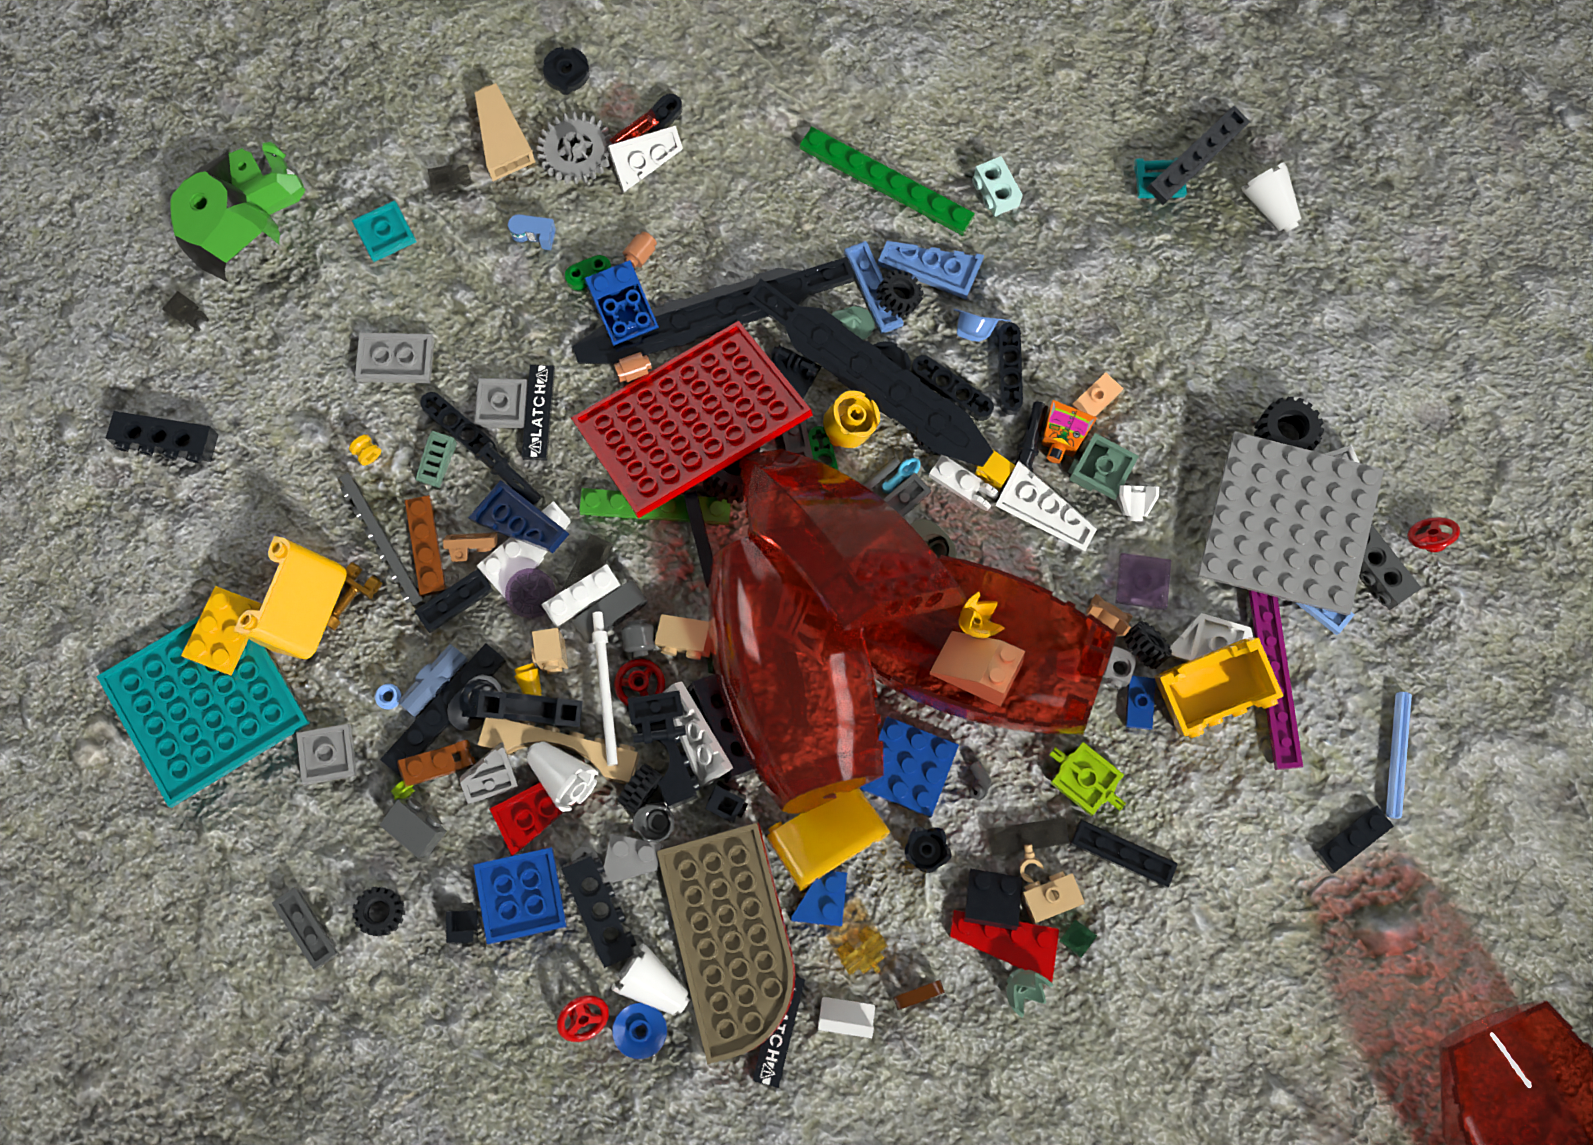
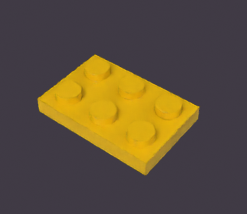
M215 586L181 656L231 676L249 640L233 631L240 616L245 611H260L262 603Z

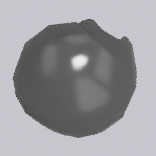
M650 802L639 807L634 814L633 830L637 831L645 841L660 842L668 838L674 830V815L665 804Z

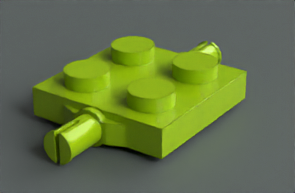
M1084 742L1069 756H1066L1057 747L1049 754V756L1061 764L1058 774L1050 784L1090 816H1093L1099 807L1107 801L1117 808L1118 811H1121L1123 806H1125L1126 802L1114 794L1116 786L1124 774Z

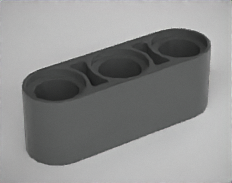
M632 580L580 614L573 621V624L585 641L590 644L592 643V633L594 632L592 613L603 612L604 631L608 633L642 609L648 603V600Z

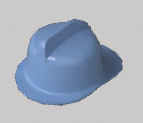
M954 309V311L959 312L957 335L971 341L978 342L988 338L999 320L1011 322V320L980 317Z

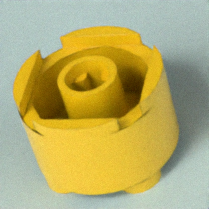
M847 391L839 396L825 412L823 418L824 430L832 445L856 448L862 445L876 430L880 422V412L876 403L864 397V393Z

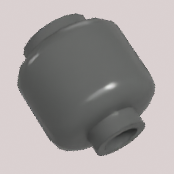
M646 619L628 621L627 626L622 628L623 649L628 653H633V657L649 656L648 651L656 647L654 644V626L647 623Z

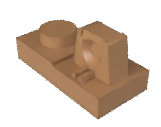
M497 532L446 535L443 539V548L449 549L452 562L467 561L469 549H476L477 552L491 551L498 543Z

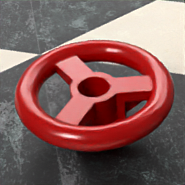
M1428 518L1415 523L1409 529L1407 539L1414 547L1425 549L1429 552H1440L1458 539L1460 527L1455 521L1448 518ZM1440 525L1450 527L1452 534L1441 532ZM1426 526H1430V528L1426 530V532L1415 536L1417 531Z
M634 659L625 663L618 670L614 680V689L619 700L628 706V697L624 694L622 686L630 687L633 691L639 692L640 696H647L648 692L646 689L649 685V678L653 673L656 675L658 682L654 694L664 692L665 677L659 666L647 659ZM633 667H647L644 672L637 670L632 672L628 678H623L625 673ZM638 679L644 681L640 687L635 686V682Z
M593 995L581 996L570 1001L564 1006L557 1018V1030L560 1036L570 1042H583L596 1036L602 1031L608 1021L609 1009L606 1002L600 997ZM588 1004L597 1005L600 1008L601 1014L592 1013ZM569 1015L571 1023L569 1028L566 1030L565 1020ZM589 1023H597L589 1031L575 1034L581 1027Z

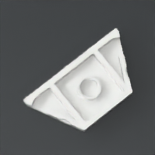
M1201 613L1170 646L1171 648L1169 649L1172 650L1170 658L1188 662L1239 640L1253 637L1251 627Z

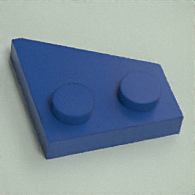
M829 871L820 879H815L816 881L813 882L792 915V922L842 927L847 873Z

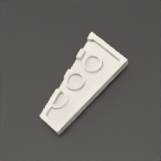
M683 682L674 683L662 693L680 690L684 718L673 719L674 725H685L686 735L679 736L699 786L704 787L733 769V766Z

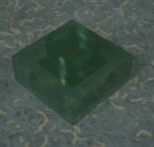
M1074 919L1059 939V942L1079 958H1082L1097 935Z

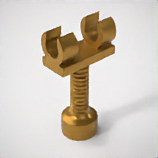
M351 562L346 567L347 575L344 582L350 585V588L334 606L326 625L334 631L341 624L339 615L343 613L342 611L346 609L345 607L349 605L358 592L372 599L373 595L382 585V582L375 576H371L366 581L364 587L354 581L362 571L360 566L354 562Z

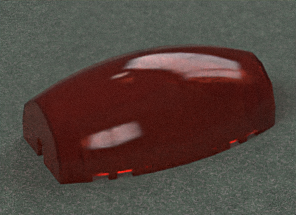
M794 528L767 530L743 537L726 545L714 555L710 568L708 617L712 660L719 691L739 744L760 782L780 810L789 814H802L837 798L836 792H850L884 776L883 741L878 740L877 724H881V715L876 714L874 698H878L876 684L865 640L855 612L843 586H839L833 576L836 574L833 567L827 565L822 555L824 553L807 530Z
M866 549L851 583L849 600H844L830 632V647L854 666L888 688L917 703L947 715L980 725L1017 732L1047 735L1084 734L1117 632L1092 614L1087 616L1076 609V604L1067 600V602H1064L1053 596L1052 591L993 567L941 555L940 558L924 556L925 552L915 551V555L901 554L899 550ZM977 592L980 593L977 602H998L990 622L1004 627L1002 631L988 638L1004 641L1025 651L1022 665L1001 707L930 674L952 631L964 633L959 625L960 613L965 603Z

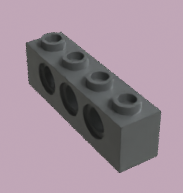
M1371 524L1360 574L1363 582L1371 586L1375 591L1378 601L1391 610L1422 589V587ZM1368 556L1375 559L1376 565L1369 562ZM1384 576L1390 578L1392 585L1385 582Z

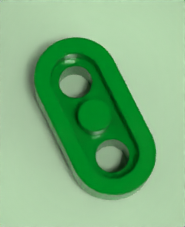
M595 255L575 263L565 271L566 283L571 289H584L587 287L586 277L612 268L611 263L603 255ZM597 264L603 265L601 268L595 267ZM574 273L581 274L579 277H573Z

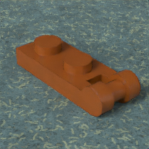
M463 740L453 745L398 760L397 765L404 787L471 768L476 764L474 757H471L469 740ZM459 753L461 761L454 762L452 755Z

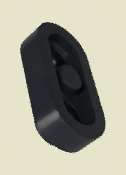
M672 93L665 94L645 114L644 127L649 134L669 128L681 115L683 108L680 97ZM669 107L675 108L674 110H668ZM655 123L660 124L659 126H652Z

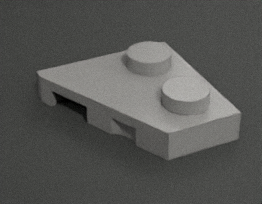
M611 834L604 863L605 872L602 873L605 883L609 881L614 883L658 871L659 859L657 851L662 850L663 844Z

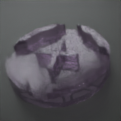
M526 568L516 572L509 579L505 587V600L508 607L514 614L527 619L543 616L546 611L541 604L556 596L553 580L539 569Z

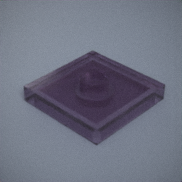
M1121 553L1119 555L1115 603L1166 610L1168 607L1171 560Z

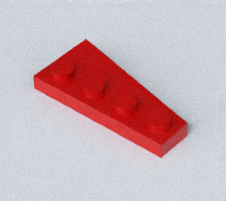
M541 782L490 808L492 816L512 856L520 852L564 813L555 806Z
M953 910L950 938L1019 969L1035 971L1043 975L1050 982H1053L1059 936L1058 928L1019 922L1017 931L964 922L965 912Z

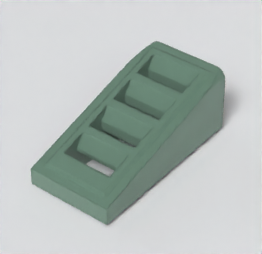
M431 431L417 472L416 481L440 488L457 446V442L453 437ZM437 443L446 445V447L443 448L436 445ZM433 453L443 454V457L434 456ZM430 461L440 464L439 468L429 465ZM426 470L436 473V478L426 475Z

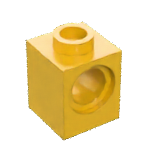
M994 451L983 467L975 465L977 467L975 475L999 492L1010 478L1016 465Z

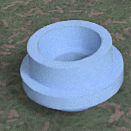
M384 684L375 693L377 705L386 710L397 707L399 705L397 701L402 697L400 689L393 684ZM392 693V700L385 701L386 694Z

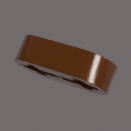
M937 980L897 995L893 999L897 1010H901L945 993L941 980Z

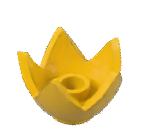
M977 592L963 606L959 617V625L966 634L977 638H988L1002 631L1004 627L990 622L998 602H977L980 597V593Z

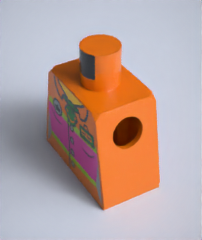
M1053 400L1047 413L1041 441L1043 446L1050 448L1046 458L1058 464L1061 462L1064 454L1073 457L1090 432L1097 417Z

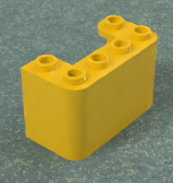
M1259 637L1239 640L1154 676L1177 733L1185 737L1189 736V738L1202 735L1204 733L1203 728L1207 727V724L1209 727L1222 723V718L1232 714L1233 717L1245 714L1248 712L1247 707L1252 705L1265 709L1278 703L1277 699L1283 697Z

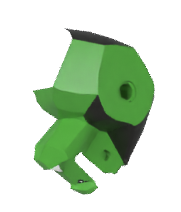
M262 143L263 152L272 169L269 174L262 175L251 152L245 151L243 148L232 153L226 151L220 157L197 169L184 180L172 195L171 220L177 244L198 267L226 282V263L259 234L264 232L279 244V228L270 214L299 202L306 191L301 179L290 171L284 160L286 155L274 143Z

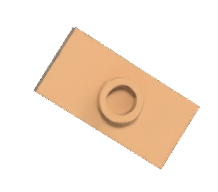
M1105 372L1071 407L1096 417L1124 388Z

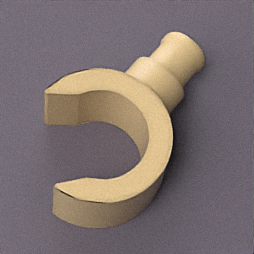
M1025 844L1024 859L1020 862L1019 871L1025 881L1034 883L1033 879L1024 873L1026 865L1035 863L1042 869L1044 867L1041 861L1035 857L1032 844Z

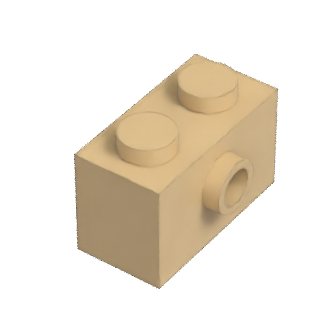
M661 614L654 644L666 655L676 656L677 653L686 654V657L700 660L701 657L709 658L716 628L708 621Z
M552 628L533 631L534 648H531L533 663H537L542 672H547L548 675L560 674L562 669H568L565 639L560 630Z
M1064 871L1049 876L1051 882L1044 885L1036 881L1024 886L1026 892L1021 893V899L1032 924L1085 904L1073 873L1065 876Z

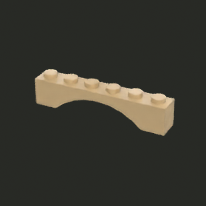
M485 718L478 746L482 749L491 751L499 743L503 742L507 754H511L517 750L528 748L534 743L544 741L552 746L576 752L588 759L600 770L606 780L626 785L629 783L630 778L635 775L640 757L638 752L634 751L635 747L620 744L619 747H616L618 765L607 766L605 739L595 738L594 741L584 739L585 735L570 731L569 735L559 733L560 729L553 726L545 725L544 729L534 727L535 723L532 721L520 720L518 723L510 721V719Z

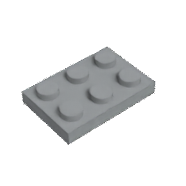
M359 333L355 379L357 382L431 383L434 349L433 334Z

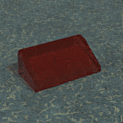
M649 109L609 139L610 142L616 144L639 137L657 125L659 122L653 110Z

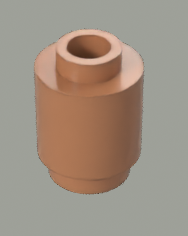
M644 231L641 234H637L623 251L624 261L630 260L633 268H641L655 251L656 240Z
M641 352L619 359V362L614 364L620 383L624 381L628 383L649 374L648 370L652 369L648 356H642Z

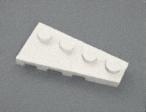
M1018 461L995 505L1086 551L1097 530V527L1020 461Z
M554 501L541 511L564 529L571 522ZM510 537L481 561L477 568L507 602L511 604L510 598L512 600L511 592L509 597V591L518 592L517 590L510 589L513 581L516 580L521 585L519 589L523 587L526 583L522 584L518 579L527 574L528 581V573L531 574L536 566H539L547 551Z

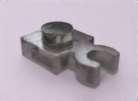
M451 165L428 169L432 193L438 194L457 190V183L462 185L472 184L470 176L462 177L464 173L470 172L469 166L460 165L456 170H453Z
M179 291L162 308L166 314L183 326L188 321L189 325L198 332L201 329L196 324V321L198 319H204L206 322L209 321L205 313L197 311L199 309L198 305Z

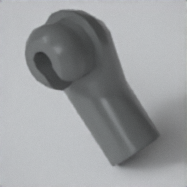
M979 760L969 766L975 777L970 789V795L973 799L977 800L984 799L987 796L991 785V779Z

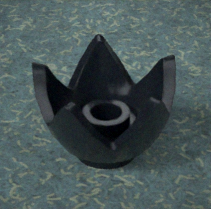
M914 827L904 849V854L908 862L919 871L932 873L938 867L946 864L952 857L951 850L946 844V834L943 828L925 829L923 827ZM925 845L929 846L931 854H923L922 847Z

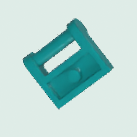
M1135 158L1134 171L1136 173L1138 198H1155L1146 188L1163 173L1145 172V170H1166L1177 158L1174 160L1145 161L1143 158ZM1186 184L1171 198H1185L1187 194Z

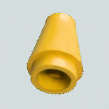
M534 663L514 669L516 674L514 678L523 694L542 696L539 669L535 668Z

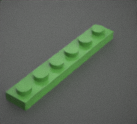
M582 488L580 515L638 519L620 491ZM684 495L674 497L639 518L690 522ZM698 496L705 524L729 525L731 504L727 503V500L723 499L721 502L716 497Z

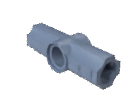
M450 644L432 664L429 663L420 670L415 678L416 682L397 702L416 717L433 697H437L450 683V678L468 659Z

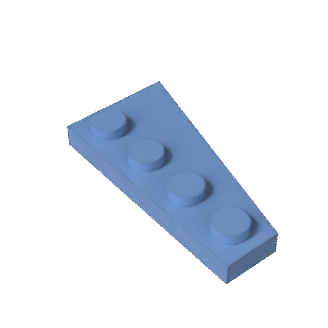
M887 241L877 265L891 271L897 270L898 273L900 270H904V275H907L909 272L912 274L910 277L912 279L916 277L922 283L967 299L984 255L976 254V256L964 254L961 251H954L953 253L940 251V248L931 247L930 249L918 248V245Z

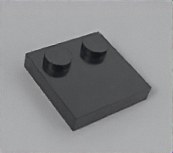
M970 868L964 922L1017 931L1022 877Z

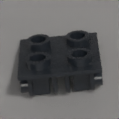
M781 345L775 346L771 352L772 358L770 360L801 398L804 399L822 366Z

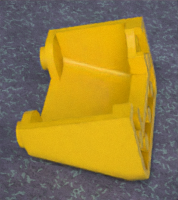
M274 536L268 550V557L273 562L279 564L260 611H245L240 616L233 632L273 652L299 659H308L317 650L346 579V569L339 563L290 540Z
M848 780L841 782L834 787L836 792L784 825L780 821L768 829L770 834L766 836V839L799 892L809 887L811 883L816 881V878L817 880L829 871L865 848L870 847L873 842H879L889 835L890 830L855 781L851 783Z

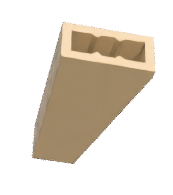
M497 84L484 86L475 92L486 165L492 181L535 163L532 150Z

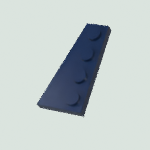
M501 480L468 517L476 524L550 553H554L569 535L564 528Z

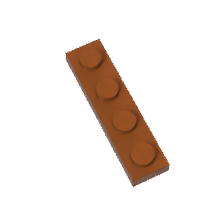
M430 495L405 500L420 596L440 594L446 590L432 499Z

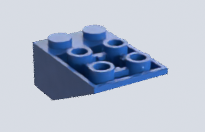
M630 260L585 278L587 289L613 346L659 328Z

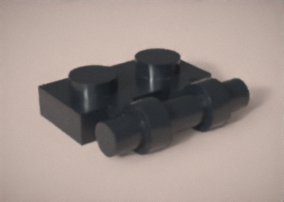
M680 690L628 698L631 725L642 724L643 732L633 733L634 743L645 742V744H651L653 740L668 738V741L676 740L678 736L686 735L685 725L674 727L673 720L684 718ZM666 722V728L651 730L650 723Z

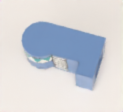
M515 215L509 219L508 228L515 241L525 242L529 240L539 242L542 249H552L556 231L553 219L527 215Z

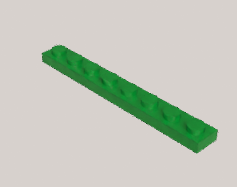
M812 126L800 143V150L963 236L974 218V212Z

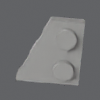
M503 742L494 747L460 777V784L468 804L519 788Z

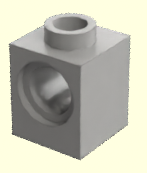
M1114 646L1109 651L1100 680L1106 681V685L1115 689L1125 688L1131 681L1138 657L1134 656L1130 651ZM1113 665H1121L1124 669V675L1116 674L1113 670Z

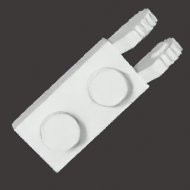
M943 455L929 473L930 478L968 503L971 502L985 511H988L991 505L987 500L976 495V493L980 490L995 499L999 495L997 489L988 483H984V480Z

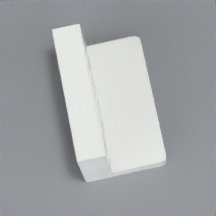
M823 997L817 1030L872 1038L875 1006Z

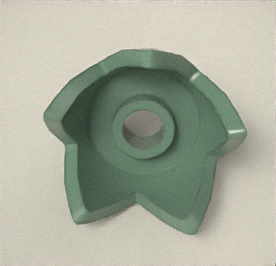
M1018 969L1007 978V999L1012 1009L1022 1018L1024 1015V999L1046 1004L1042 984L1049 987L1054 986V984L1035 971Z

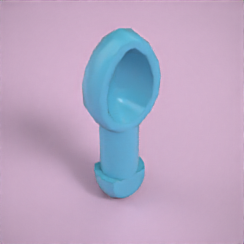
M910 458L902 462L898 468V473L882 484L881 489L883 493L890 494L901 482L907 480L914 473L917 474L921 464L919 459Z

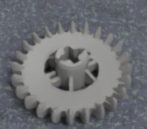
M574 111L571 120L564 113L563 122L555 116L556 126L547 122L549 132L541 129L542 136L545 139L537 138L539 145L536 147V150L539 153L538 160L542 162V168L547 170L549 176L555 175L557 181L564 178L565 183H569L571 179L574 180L575 184L579 183V179H582L584 183L588 182V177L596 179L595 173H604L602 167L610 165L608 160L611 159L608 146L613 145L611 143L613 138L611 134L608 135V127L602 129L603 123L601 120L595 124L594 115L587 121L584 112L582 117L578 119ZM563 142L564 147H562V148L559 150V147H560L561 143ZM592 148V152L588 157L586 149ZM566 155L567 158H568V160L565 161V160H564L562 157H560V156Z

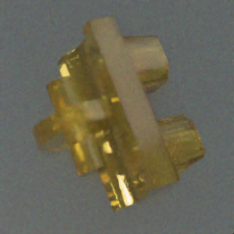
M866 926L857 934L863 943L859 948L854 950L851 944L846 942L837 949L842 959L841 963L850 976L858 969H860L863 975L871 968L876 974L881 971L877 964L884 959L881 951L888 945L880 932L875 933Z

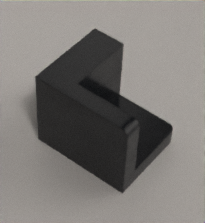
M446 910L447 944L478 943V912L476 910Z

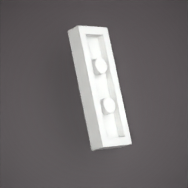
M606 564L541 605L554 626L557 627L621 587V585Z

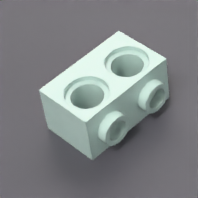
M1002 156L976 166L974 177L972 178L976 190H980L986 209L991 210L994 217L1020 206L1022 193ZM986 176H992L995 179H988ZM997 195H1002L1005 199H1000Z

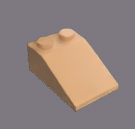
M952 631L930 674L1001 707L1022 665L1025 651L1001 640L977 638L966 633Z

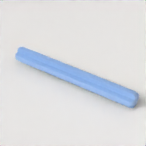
M1398 692L1395 695L1386 816L1393 819L1401 818L1403 811L1412 695L1408 692Z

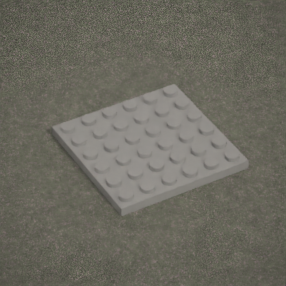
M1234 432L1198 577L1331 612L1350 615L1384 469Z

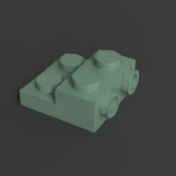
M1094 433L1091 440L1086 438L1079 451L1083 453L1080 461L1075 459L1068 470L1072 474L1069 480L1089 491L1094 489L1116 500L1120 492V485L1125 484L1139 456Z

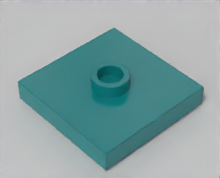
M395 200L352 220L373 263L417 242Z

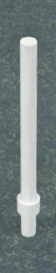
M603 612L592 613L594 626L592 642L596 646L607 766L618 765L606 652L608 636L607 631H604Z

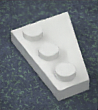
M676 126L608 146L623 193L683 149Z

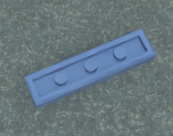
M867 241L845 248L844 254L848 258L853 274L880 334L902 327L904 324L902 318H899L898 314L895 317L891 316L892 311L886 313L884 311L886 307H880L879 303L881 300L876 298L878 295L876 290L882 282L883 276Z

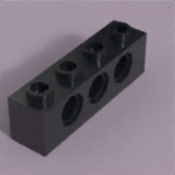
M113 411L105 439L114 445V449L129 452V449L138 450L139 453L153 456V453H157L172 460L182 457L192 463L200 464L202 461H212L218 434L211 426ZM141 432L140 436L134 439V436ZM166 435L162 442H158L160 437ZM190 439L186 446H182L185 440Z
M721 672L692 681L687 691L733 766V769L722 775L725 783L753 774L760 768V757L758 752L752 748L747 727L743 726L741 722L739 707L730 696L728 681L723 679ZM711 699H716L720 703V708L713 706ZM721 722L727 723L730 731H725L721 727ZM731 746H736L740 751V755H735L731 751Z
M591 852L562 865V872L603 967H609L633 956V947L637 946L631 930L626 932L622 922H625L626 918L621 906L615 907L612 898L616 895L610 881L605 883L601 873L605 872L600 857L594 858ZM589 877L594 878L598 883V886L591 891L586 890L582 885L583 880ZM596 903H605L608 906V911L603 915L596 914L593 911V906ZM614 927L618 930L619 935L615 939H607L603 934L605 929Z

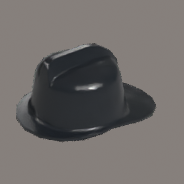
M487 675L473 677L451 699L448 704L447 715L453 727L462 731H471L484 724V717L470 715L473 688L502 691L501 685L493 677Z

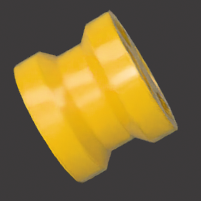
M368 434L359 436L349 446V451L353 455L358 456V461L362 466L369 465L381 454V449L378 445H373L372 439Z

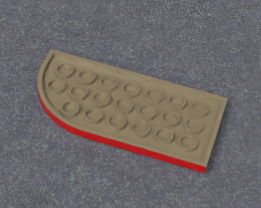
M759 823L657 851L707 1065L745 1054L764 1043L780 1026L793 997L795 987L793 954Z

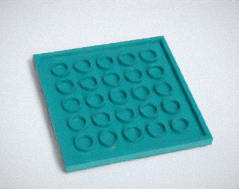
M201 615L96 676L167 806L171 808L310 724L267 648L248 640L231 676L182 657L185 646Z

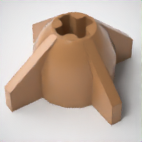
M1095 594L1090 602V606L1086 610L1091 630L1102 638L1125 636L1131 628L1129 622L1133 616L1106 602L1099 594Z

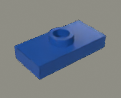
M1132 676L1127 690L1125 727L1145 730L1153 729L1155 678Z

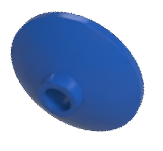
M635 1003L625 1007L617 1015L613 1024V1039L617 1048L624 1055L633 1059H645L653 1056L662 1048L667 1037V1024L662 1013L658 1009L644 1003ZM640 1025L646 1029V1033L643 1036L636 1034V1028Z

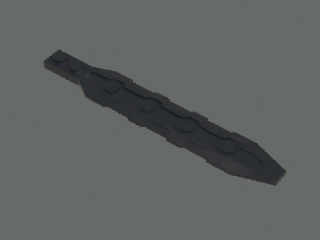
M847 257L802 271L776 268L757 274L751 279L731 285H721L710 289L709 292L683 300L676 299L664 303V306L651 309L659 328L613 346L604 325H602L576 343L573 349L578 364H615L619 362V359L641 352L642 356H649L651 353L673 346L680 347L693 343L696 339L718 333L737 321L744 325L766 317L772 318L746 298L760 278L799 306L808 296L855 282V277Z
M761 278L746 297L750 302L785 327L794 349L812 362L820 364L835 375L838 381L850 390L864 393V397L876 403L880 412L906 427L917 436L918 440L937 454L983 467L994 453L967 412L949 399L942 398L920 382V378L909 370H904L884 356L880 349L869 341H864L844 327L840 320L823 308L798 306Z

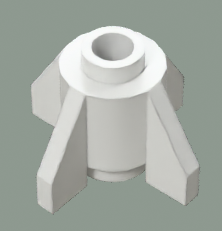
M1120 485V492L1116 501L1122 511V515L1128 516L1127 521H1143V516H1148L1159 497V487Z

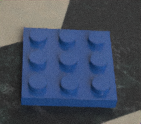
M887 716L859 788L864 792L931 818L959 745Z
M552 847L474 864L488 945L568 927Z

